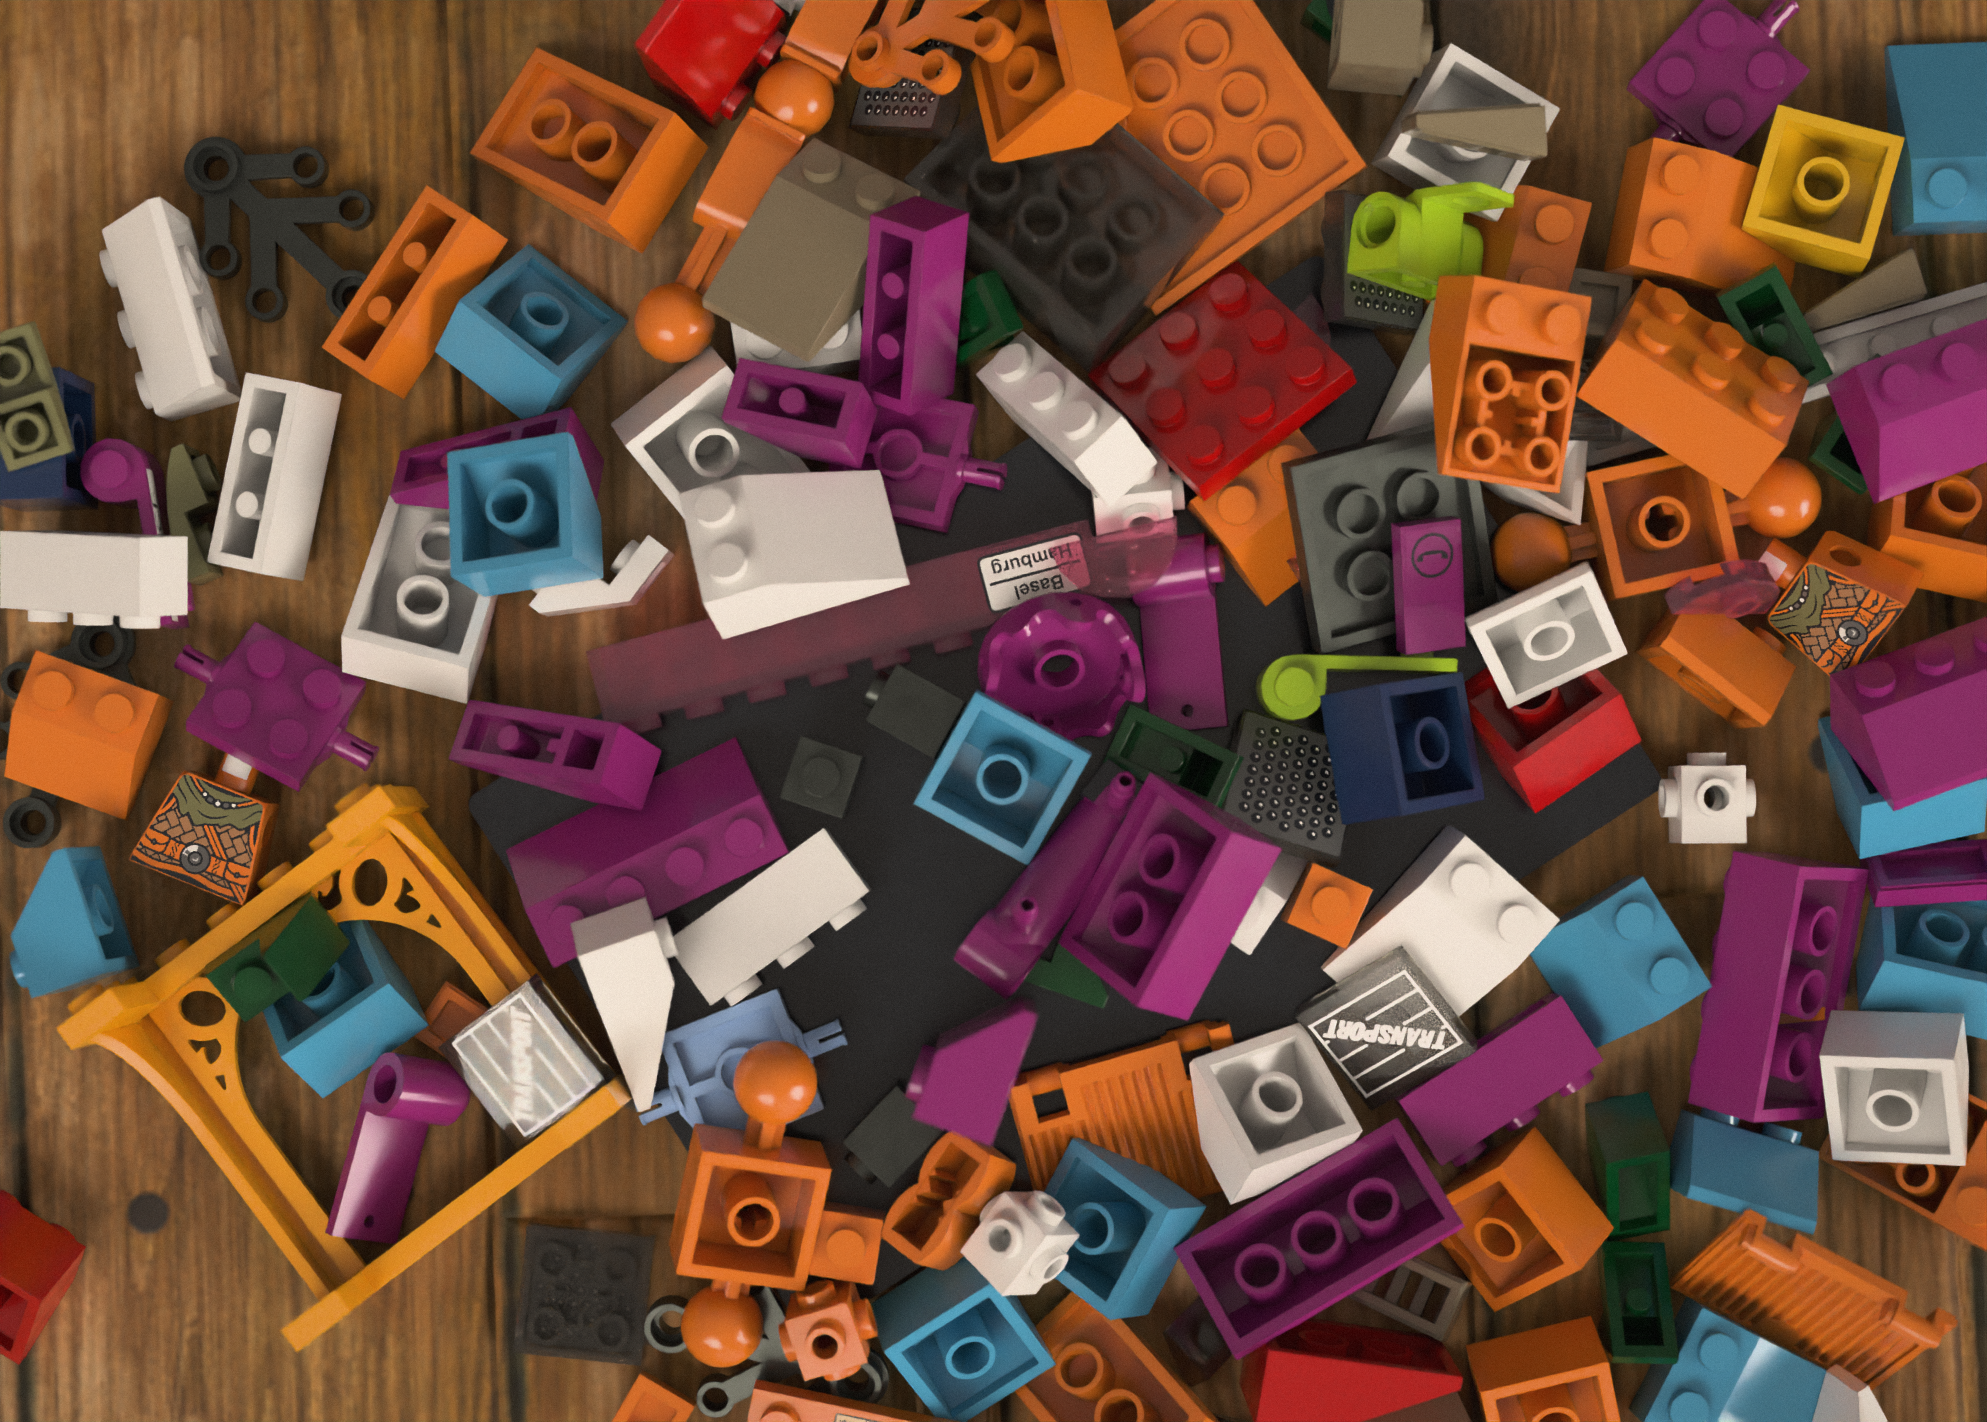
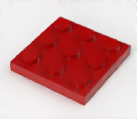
M1238 260L1218 273L1087 375L1093 389L1124 417L1130 427L1204 502L1357 383L1352 367Z

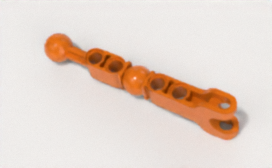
M888 0L805 1L780 50L782 61L772 65L758 80L754 93L755 108L750 107L745 118L735 131L698 201L693 215V222L704 228L674 283L662 284L650 290L637 306L634 316L635 335L642 348L655 359L668 363L687 362L700 355L711 342L715 329V318L713 312L703 308L702 298L776 175L808 144L807 138L819 132L831 118L835 104L834 92L838 93L843 81L850 72L848 62L852 47L865 30L875 26Z

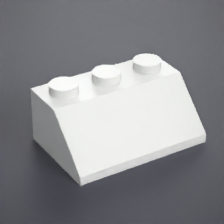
M160 196L146 200L102 229L107 249L100 251L99 256L109 285L112 288L118 286L125 310L117 313V319L124 341L130 349L134 347L137 349L143 370L135 373V381L140 398L147 409L154 408L156 415L169 421H174L239 402L242 392L208 275L201 267L199 261L200 248L192 221Z

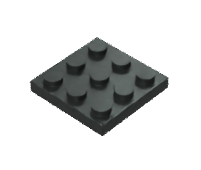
M1434 422L1281 463L1312 649L1325 654L1396 634L1391 523L1443 516H1454L1461 519L1464 613L1481 610L1498 602L1480 481L1438 474Z

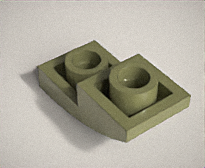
M35 321L0 332V451L8 472L74 450L57 383Z
M182 443L171 448L166 488L167 512L171 536H188V582L201 586L224 576L218 564L207 562L214 528L209 522L202 524L199 519L218 510L219 499L216 491L222 489L223 483L213 460L207 453L200 456L198 450Z

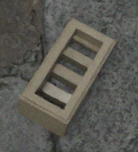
M1541 103L1418 111L1401 120L1402 134L1410 135L1413 138L1520 161H1533L1547 156L1545 106H1541Z
M1912 248L1907 251L1902 250L1802 313L1812 334L1911 305L1923 299L1924 295L1927 294V290L1914 250Z
M1414 1256L1398 1266L1385 1298L1374 1294L1382 1276L1347 1296L1441 1342H1446L1468 1296L1472 1283ZM1414 1271L1423 1275V1278L1409 1309H1406L1398 1304ZM1436 1283L1446 1286L1447 1289L1432 1321L1422 1315Z

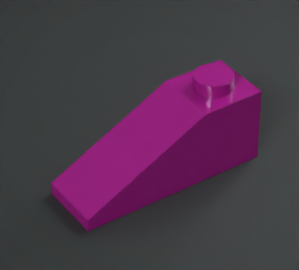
M569 407L402 450L399 455L390 496L396 504L449 509L447 452L569 432L574 437L597 503L605 461L575 412Z
M469 700L449 759L460 765L586 801L642 811L662 750L620 723Z

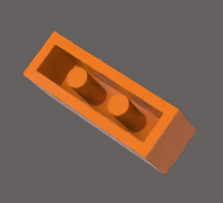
M426 186L322 345V348L365 378L405 399L434 355L436 346L459 300L480 284L508 239L434 189Z

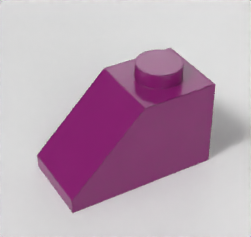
M739 358L721 418L725 423L798 457L861 469L877 414V408L862 382Z

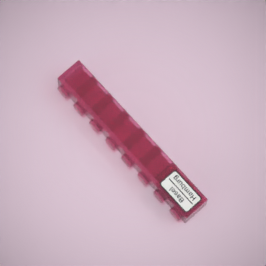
M1081 520L907 566L906 571L910 582L909 585L727 639H722L710 618L586 651L604 721L620 723L634 733L640 734L661 728L660 716L685 710L687 720H692L724 711L722 699L747 693L749 704L786 695L784 683L809 677L811 686L817 687L849 678L846 666L871 660L874 671L910 662L909 650L934 644L936 654H942L973 645L971 633L992 628L995 622L1012 607L1032 597L1051 592H1076L1104 599L1107 597L1108 592L1089 520Z

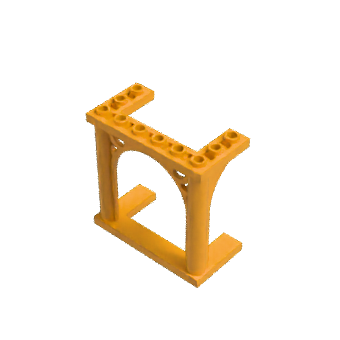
M365 783L350 792L334 806L340 815L327 824V829L308 844L314 852L311 856L295 868L289 861H286L270 871L257 882L263 892L244 906L230 902L218 910L206 921L211 931L192 945L187 938H184L166 949L154 960L160 969L146 980L139 982L134 976L122 984L119 980L105 987L100 983L81 994L67 1006L73 1016L56 1028L71 1050L99 1044L114 1052L134 1067L166 1098L184 1119L319 1300L317 1304L281 1330L296 1352L633 1098L624 1074L622 1073L618 1076L421 814L429 806L414 786H392V784L383 786L378 783L370 788ZM368 859L380 861L385 867L387 874L385 894L373 906L363 904L355 892L356 873L359 867ZM339 874V889L342 901L333 909L327 910L337 923L350 920L384 921L407 927L430 938L458 961L495 1011L521 993L594 1087L568 1106L571 1111L569 1114L369 1265L365 1263L348 1238L335 1237L325 1233L330 1214L253 1111L241 1081L238 1065L237 1042L241 1017L207 977H203L205 976V966L310 891L317 899L320 892L322 896H328L334 888L335 877ZM405 878L413 887V890L408 892L407 895L415 898L420 903V908L413 912H403L396 904L403 893ZM432 914L440 923L441 927L429 922ZM194 991L210 992L221 998L225 1004L226 1013L217 1024H196L186 1018L182 1012L181 1004L183 999ZM520 997L506 1007L508 1012H505L503 1009L497 1013L512 1033L516 1031L512 1029L511 1022L515 1019L511 1018V1006L515 1007V1011L531 1015V1021L515 1016L516 1020L531 1024V1029L524 1027V1029L531 1031V1036L529 1037L532 1044L530 1047H524V1049L532 1057L533 1062L565 1104L573 1098L535 1051V1048L541 1052L575 1097L589 1087ZM216 1038L221 1044V1053L217 1060L212 1063L208 1058L206 1046L198 1051L191 1042V1039L208 1041ZM224 1074L226 1088L218 1078L219 1075Z

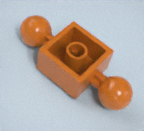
M1670 454L1585 473L1581 514L1583 522L1580 525L1561 526L1552 517L1536 512L1520 513L1510 517L1498 527L1490 543L1493 572L1506 587L1516 592H1521L1568 570L1572 563L1591 559L1596 582L1605 603L1728 576L1742 571L1732 528L1749 525L1754 531L1768 538L1786 539L1797 536L1807 530L1818 517L1822 505L1821 486L1816 475L1809 467L1798 460L1787 457H1777L1744 500L1728 490L1724 491L1722 486ZM1650 510L1655 519L1665 518L1668 524V530L1658 534V540L1653 533H1648L1645 526V520L1650 518Z
M771 1040L757 1044L742 1056L736 1066L733 1087L739 1105L748 1114L745 1130L694 1123L669 1247L676 1274L713 1279L712 1285L701 1289L688 1301L681 1318V1335L687 1349L697 1360L713 1367H731L743 1362L754 1353L761 1341L764 1329L763 1315L757 1301L749 1293L751 1285L805 1292L832 1169L821 1142L783 1136L786 1123L799 1118L807 1111L817 1091V1074L813 1062L802 1049L786 1041ZM749 1204L748 1211H740L742 1207Z

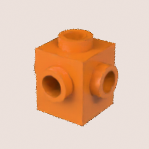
M820 1280L806 1285L805 1292L797 1291L792 1293L784 1320L785 1323L779 1324V1336L784 1354L789 1362L798 1360L805 1381L821 1376L827 1381H835L854 1374L861 1368V1364L868 1362L871 1339L878 1336L877 1323L869 1300L867 1298L860 1300L855 1282L844 1280Z

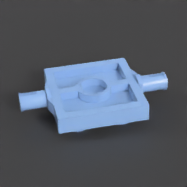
M775 988L737 1003L732 1007H727L665 1032L662 1052L668 1065L669 1087L657 1091L653 1095L651 1106L658 1103L662 1105L641 1113L639 1118L643 1125H647L649 1122L679 1111L680 1115L692 1128H694V1123L745 1130L748 1114L739 1105L733 1087L735 1069L742 1056L757 1044L771 1040H780L796 1045L813 1062V1057L840 1046L848 1045L845 1033L820 1041L821 1038L842 1031L839 1019H835L831 1023L803 1033L790 1018L779 988ZM818 1087L810 1107L804 1114L793 1121L825 1109V1104Z

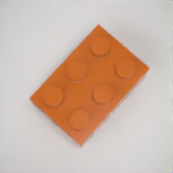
M1644 278L1605 333L1576 396L1744 500L1787 445L1810 381L1802 377L1797 369L1788 361L1780 357H1770L1744 341L1742 335L1732 326L1712 321L1691 308L1686 300L1677 292L1669 288H1659Z

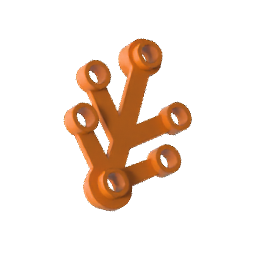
M889 0L878 25L865 30L855 41L849 55L848 64L852 77L863 86L869 88H888L898 83L902 78L921 83L937 95H945L951 92L960 81L962 70L959 62L943 50H931L924 56L910 52L912 49L928 39H934L972 50L986 61L996 63L1006 58L1011 52L1014 45V34L1009 27L992 16L984 17L978 22L962 19L990 0H925L920 13L909 21L907 19L915 0ZM996 34L994 40L987 46L990 38ZM943 67L941 73L935 78L937 71Z

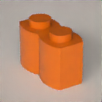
M951 1131L935 1143L927 1154L921 1167L919 1183L908 1188L892 1205L883 1225L882 1238L915 1264L942 1271L949 1269L963 1258L964 1255L960 1251L978 1228L980 1223L979 1217L984 1207L996 1196L1009 1191L1015 1177L1016 1163L992 1145L981 1143Z

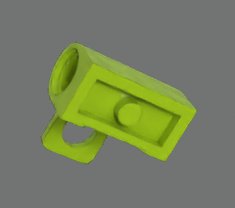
M1465 182L1416 189L1406 198L1389 192L1379 191L1371 194L1361 202L1354 214L1351 226L1347 273L1428 301H1433L1436 299L1439 276H1481L1484 251L1483 238L1478 228L1463 220L1464 213L1513 207L1515 196L1481 182Z

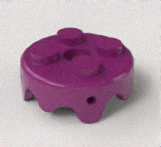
M1051 592L1032 597L1012 607L989 630L978 655L977 674L982 693L1070 741L1083 736L1103 737L1108 735L1114 728L1116 716L1124 702L1128 700L1140 703L1145 697L1146 682L1142 661L1131 628L1125 618L1110 604L1092 595L1076 592ZM1069 655L1074 658L1072 664L1063 671L1052 672L1042 669L1043 664L1053 656Z

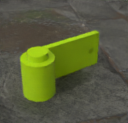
M1434 651L1410 655L1401 653V657L1289 655L1280 657L1263 668L1256 681V698L1262 710L1272 718L1291 721L1306 718L1317 711L1321 705L1320 696L1325 695L1327 671L1450 674L1457 672V659L1434 657Z

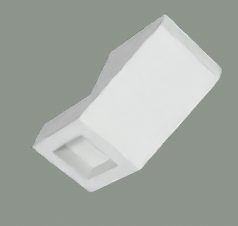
M650 535L645 538L641 545L633 539L620 552L610 568L611 571L617 574L611 584H608L603 579L532 589L537 595L529 606L538 613L548 617L637 605L674 557V554Z

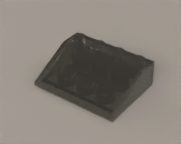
M979 104L903 179L904 183L920 190V197L969 212L965 267L976 276L996 270L1016 311L1089 374L1135 327L1224 217V213L1118 123L1088 146L1005 163L991 160Z

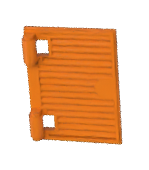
M1208 1019L1166 1031V1035L1160 1036L1161 1039L1070 1066L1068 1063L1062 1065L1061 1062L1018 1074L1008 1099L1033 1191H1045L1072 1138H1081L1159 1171L1196 1199L1223 1191L1201 1150L1191 1074L1186 1075L1181 1054L1210 1046L1212 1052L1234 1045L1229 1022L1217 1023L1216 1021L1210 1022ZM1062 1089L1068 1110L1037 1118L1032 1097Z
M1750 1208L1743 1211L1669 1279L1672 1289L1827 1370L1838 1364L1867 1384L1871 1391L1929 1347L1935 1349L1941 1342L1942 1337L1955 1328L1958 1322L1955 1319L1956 1316L1939 1307L1925 1318L1904 1308L1908 1291L1798 1233L1785 1244L1763 1234L1767 1217Z

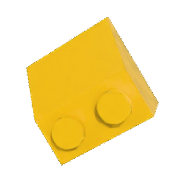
M1778 105L1741 229L1795 262L1859 278L1872 254L1905 137Z

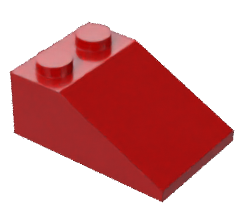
M665 0L634 46L654 88L714 130H717L725 117L730 121H734L744 110L753 94V89L748 87L761 66L769 69L780 59V50L787 39L785 32L788 29L785 13L773 0Z
M1308 1318L1245 1355L1239 1384L1254 1422H1363L1461 1390L1463 1376L1443 1342L1429 1335Z

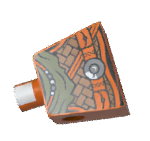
M1826 531L1807 558L1774 537L1753 567V570L1784 589L1767 616L1769 624L1829 676L1830 674L1863 663L1906 608L1925 574L1911 565L1836 531Z
M225 752L215 777L199 771H183L135 846L129 860L244 906L261 893V888L257 882L265 876L279 813V804L252 793L260 771Z

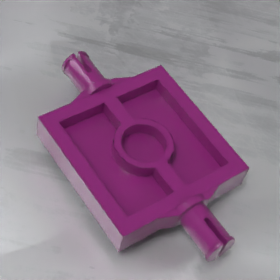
M1703 0L1632 78L1626 90L1651 110L1659 125L1648 139L1656 137L1716 151L1734 158L1776 112L1777 106L1782 105L1811 71L1783 48L1776 36L1793 15L1799 12L1798 4L1791 0L1777 17H1774L1786 4L1787 0H1773L1760 16L1755 19L1753 16L1739 11L1727 0Z
M944 398L910 416L874 403L877 408V414L861 469L828 463L829 472L880 470L894 522L948 533L956 499L965 487L966 482L1002 490L1005 484L1002 477H1007L1006 463L1001 464L972 458L971 442L979 415L976 406Z
M257 622L253 623L235 651L224 657L220 662L196 650L189 644L183 647V653L180 652L175 661V669H179L206 684L203 697L186 720V731L300 792L314 769L330 758L333 753L362 768L363 771H367L370 768L371 763L374 762L378 754V746H373L347 731L349 716L365 694L366 681L354 675L343 673L342 668Z

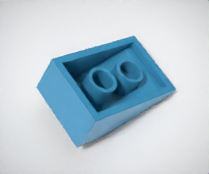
M1987 42L1886 46L1884 48L1888 133L1905 137L1891 185L1893 236L1987 233Z
M1686 1296L1674 1319L1679 1354L1677 1364H1651L1628 1408L1641 1422H1812L1827 1369Z

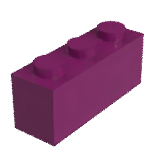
M913 196L870 215L858 382L864 384L875 404L910 416L952 395L954 392L969 212L922 197Z
M1549 992L1391 1096L1431 1158L1440 1166L1451 1160L1453 1165L1458 1167L1482 1153L1487 1148L1483 1139L1496 1130L1505 1126L1508 1132H1512L1537 1117L1541 1111L1536 1104L1556 1091L1562 1097H1565L1587 1085L1594 1078L1590 1069L1604 1060L1563 997Z

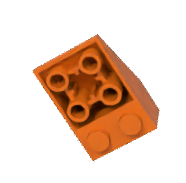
M1476 275L1439 276L1429 335L1438 474L1560 493L1592 297Z
M1968 1093L1967 1159L1965 1166L1833 1160L1830 1135L1828 1134L1819 1150V1159L1987 1252V1103Z

